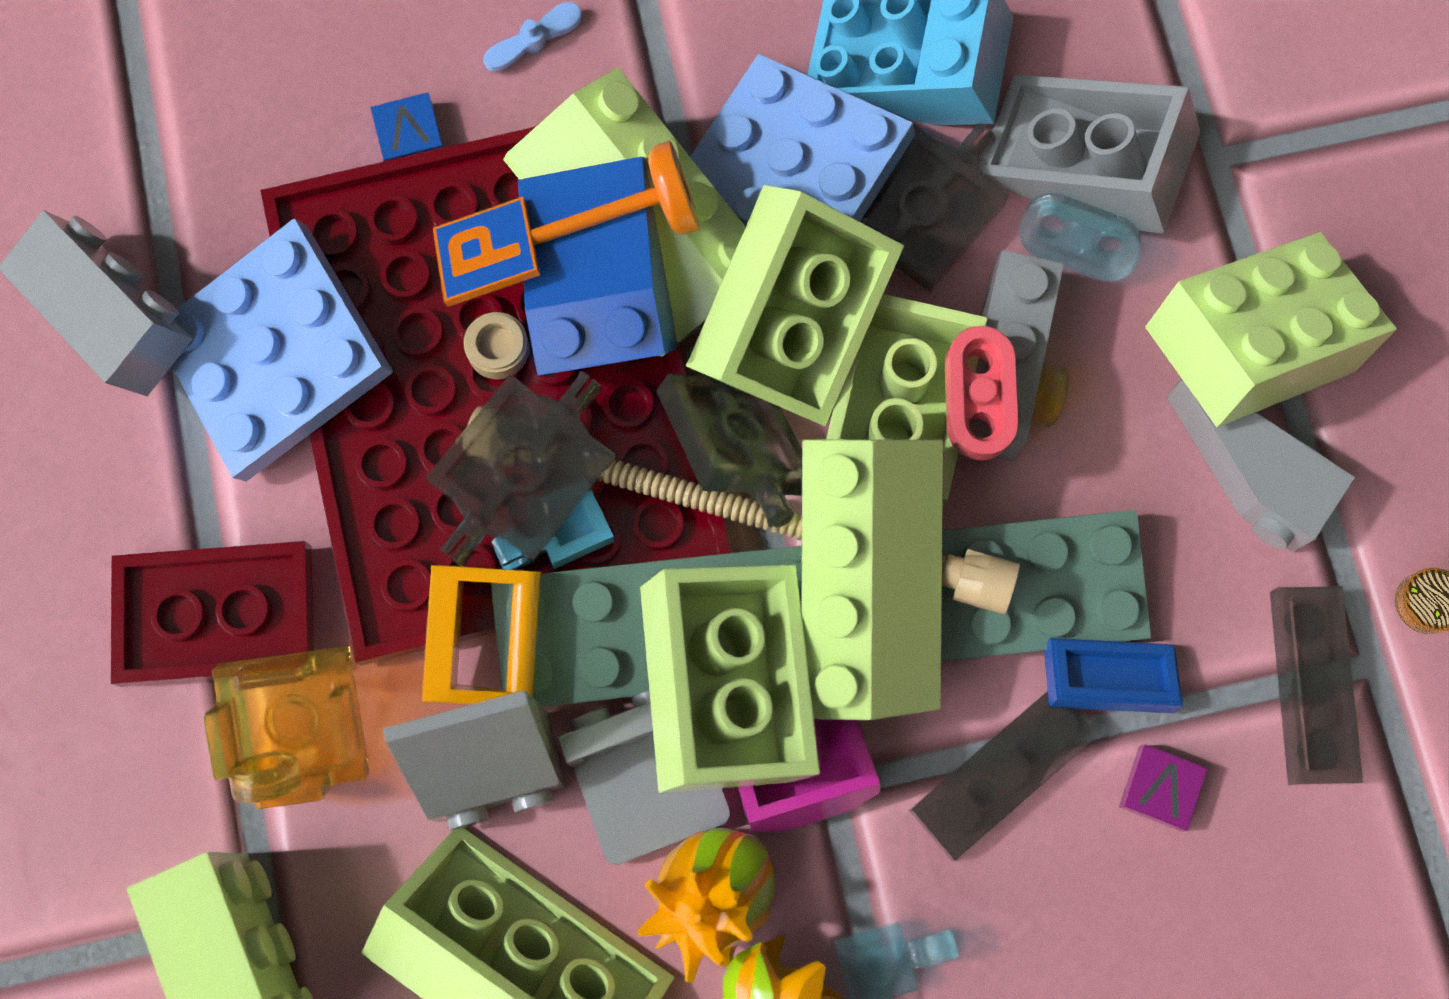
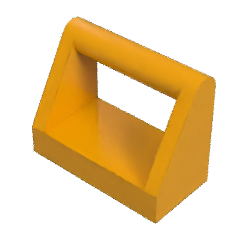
M431 565L422 701L476 704L524 690L533 698L541 572ZM464 581L513 584L506 689L457 684Z

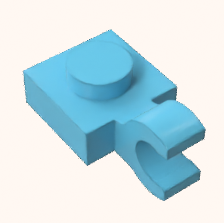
M584 479L526 505L533 523L491 541L503 569L518 570L547 552L554 569L613 543L614 537L587 480Z

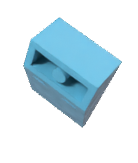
M823 0L807 76L906 120L937 126L994 124L1014 16L1005 0Z

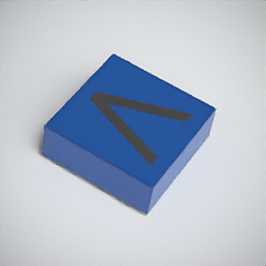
M429 92L370 107L384 161L444 148Z

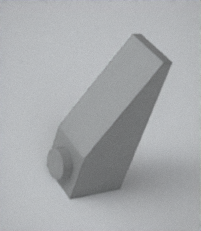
M1181 378L1172 388L1167 399L1238 515L1253 525L1252 530L1259 539L1278 549L1288 548L1294 552L1315 540L1355 477L1256 412L1217 428Z

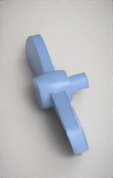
M563 2L549 11L538 23L532 19L526 20L521 26L518 35L503 40L487 50L483 58L485 68L489 71L504 70L526 52L531 54L541 52L545 47L546 40L573 31L581 22L579 6L573 2Z

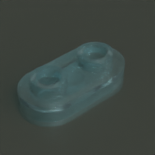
M1044 194L1032 200L1025 208L1019 225L1020 240L1025 249L1033 256L1063 263L1064 268L1100 281H1116L1126 277L1135 269L1140 258L1141 236L1136 226L1130 220L1061 194ZM1055 215L1062 220L1063 226L1057 230H1050L1042 224L1041 220L1045 216ZM1104 237H1115L1120 241L1121 247L1114 251H1107L1100 246L1099 241Z

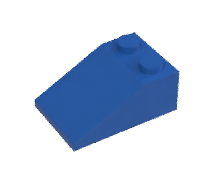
M643 156L518 180L519 198L524 197L526 201L531 230L650 189L645 157ZM653 206L535 246L540 276L524 281V298L538 376L665 355L678 349Z

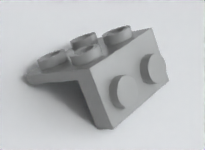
M650 690L632 698L635 705L634 709L610 717L607 708L592 711L571 720L569 723L573 732L558 737L566 762L574 768L603 854L609 863L615 865L623 864L683 841L699 831H709L712 828L722 826L728 821L730 816V810L722 788L659 793Z

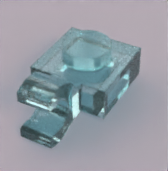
M896 921L834 939L851 999H889L917 991L919 988L913 969L943 963L960 957L953 932L949 928L904 941L900 924Z

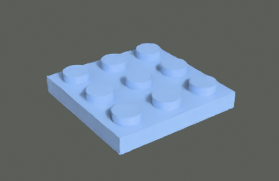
M758 54L690 158L745 227L763 185L801 191L860 222L914 138L915 132L913 122Z
M295 218L177 308L179 315L175 320L193 340L175 361L172 368L230 475L238 480L247 482L393 373V370L308 226Z

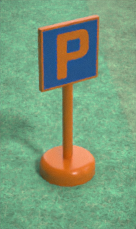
M671 141L658 144L650 150L648 163L655 187L532 230L524 197L434 227L433 234L443 299L446 306L449 307L540 276L535 250L537 245L659 203L670 227L676 233L685 235L699 231L700 224L694 201Z

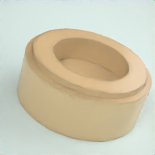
M492 312L478 317L470 324L464 337V350L471 366L479 374L487 378L504 379L511 377L523 368L529 357L530 346L523 326L517 319L505 313Z

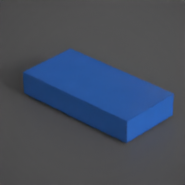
M1050 638L1047 641V650H1044L1049 708L1175 713L1183 707L1174 644Z

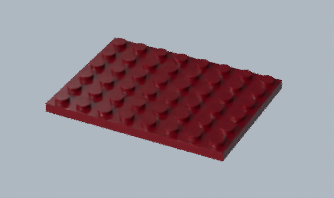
M535 127L260 190L269 237L294 218L308 226L393 370L392 374L310 434L355 663L360 666L426 650L431 565L503 569L491 541L533 523L526 505L584 479L587 480L613 534L614 542L554 569L547 552L518 570L550 573L732 553L722 515L716 516L715 512L708 514L707 509L702 512L699 511V507L697 509H692L691 505L685 507L683 502L678 505L675 503V500L673 502H668L667 498L661 500L659 495L657 498L651 496V493L649 495H644L643 491L637 493L635 489L631 491L627 487L621 488L619 484L614 486L612 482L609 484L604 483V479L597 481L596 477L590 479L588 475L583 477L580 473L577 475L573 474L572 471L566 472L565 469L559 470L557 466L554 468L550 467L549 463L542 465L541 461L539 463L535 462L533 465L519 461L515 469L466 456L463 452V442L468 422L474 410L481 406L530 421L529 431L542 434V438L546 439V442L551 440L554 444L558 442L562 446L575 447L577 451L582 449L585 451V454L592 452L593 456L599 454L601 458L606 456L609 460L612 458L616 462L623 461L624 465L626 463L632 464V468L636 465L640 467V470L642 468L648 469V472L653 470L656 472V475L660 472L664 474V477L666 475H670L672 479L677 477L680 479V482L684 479L687 480L688 484L694 482L696 486L698 484L703 485V489L706 486L711 487V491L715 489L679 346L678 349L662 357L659 355L538 376L525 312L524 281L449 307L444 303L433 228L519 198V178L503 158L507 152ZM500 312L508 314L517 319L526 332L530 346L529 357L523 368L511 377L504 379L484 377L471 366L464 350L465 333L474 320L487 313ZM464 581L460 641L496 633L491 583Z

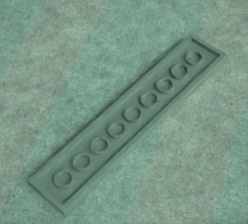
M1137 510L942 530L943 556L947 557L948 554L964 558L966 550L969 549L1019 563L1020 566L1013 594L1005 615L953 600L955 590L942 586L941 662L1047 650V641L1050 638L1118 642L1151 638ZM802 545L541 573L533 698L542 707L634 697L648 691L649 679L640 587L663 569L796 565L802 615ZM491 583L501 687L506 689L513 584Z

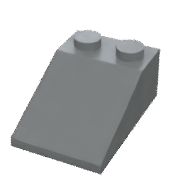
M1014 74L975 174L979 181L1105 227L1165 234L1201 132L1189 87Z
M525 690L382 728L385 742L427 819L437 822L447 820L449 830L461 829L489 820L487 809L512 802L515 813L553 803L551 791L566 788L548 711Z

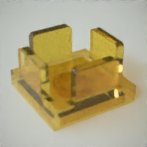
M350 646L220 663L212 669L216 704L204 714L206 738L213 777L215 780L230 778L234 798L238 796L235 795L238 794L236 791H240L238 789L246 787L244 785L253 783V781L257 782L256 780L268 779L267 777L292 776L288 778L298 779L296 780L298 785L295 784L297 787L292 788L294 790L287 791V794H281L282 796L268 798L269 800L254 801L256 809L320 801L324 799L334 784L366 780L370 769Z

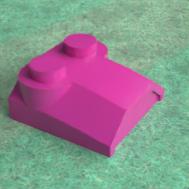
M813 719L820 774L790 783L738 787L751 832L778 833L852 811L880 793V781L858 720Z

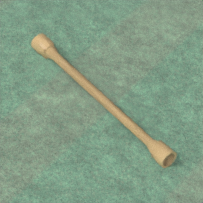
M478 406L468 422L463 442V452L466 456L515 469L519 461L531 465L541 461L542 465L549 463L550 467L554 468L557 466L559 470L565 469L566 472L572 471L573 474L577 475L580 473L583 477L588 475L590 479L596 477L597 481L604 479V483L607 484L610 482L614 486L619 484L621 488L627 487L631 491L635 489L637 493L643 491L644 495L651 493V496L657 498L659 495L661 500L666 498L668 502L675 500V503L678 505L683 502L685 507L690 505L692 509L699 507V511L702 512L707 509L708 514H713V512H715L716 516L723 514L725 519L731 516L732 521L739 519V522L742 524L747 521L749 526L755 524L756 528L763 526V529L766 531L771 528L773 533L779 531L780 535L787 533V536L790 538L796 535L795 538L797 540L802 539V516L800 517V514L797 512L792 515L790 510H786L784 513L782 508L775 510L776 508L773 505H770L768 508L766 503L759 505V502L756 500L751 503L749 498L743 500L742 496L735 498V494L732 493L727 496L725 491L719 493L718 489L711 491V487L708 486L703 489L701 484L697 486L694 482L688 484L687 480L684 479L680 482V479L677 477L673 479L670 475L664 477V474L660 472L656 475V472L653 470L649 472L646 468L640 470V467L636 465L632 468V464L626 463L624 465L623 461L616 462L612 458L609 460L606 456L601 458L599 454L593 456L592 452L585 454V451L582 449L577 451L575 447L562 446L558 442L554 444L551 440L546 442V439L542 438V434L529 431L530 421ZM969 549L966 550L964 558L948 554L947 557L942 555V586L955 590L953 600L1005 615L1013 594L1020 564Z

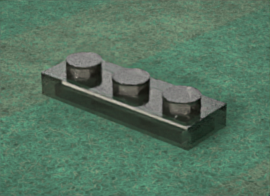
M1343 586L1278 587L1270 591V603L1288 786L1351 785L1363 783Z
M1047 690L914 804L909 811L951 861H956L1098 737L1102 731L1082 709L1049 708Z

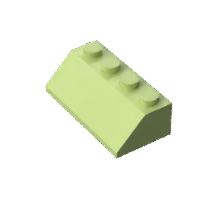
M617 67L573 93L507 152L503 160L519 179L643 156L645 157L650 188H653L655 186L648 163L649 152L654 146L669 140L671 141L684 171L700 224L699 231L685 235L678 234L670 227L661 204L653 205L677 343L679 345L703 327L745 230V225L620 68Z
M803 440L802 624L813 719L875 720L940 709L943 440Z
M464 828L453 830L384 904L361 952L363 956L423 999H661L675 978Z

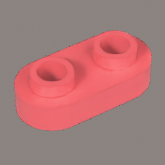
M974 326L958 334L945 357L947 434L953 447L963 456L973 460H989L1000 455L1009 446L1018 429L1015 352L1009 339L1000 331L988 326ZM979 357L984 360L987 365V372L977 374L971 371L967 365V358ZM974 419L984 421L990 430L989 437L979 438L970 431L969 421Z

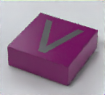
M1141 745L1138 747L1119 808L1178 831H1188L1207 768L1151 746Z

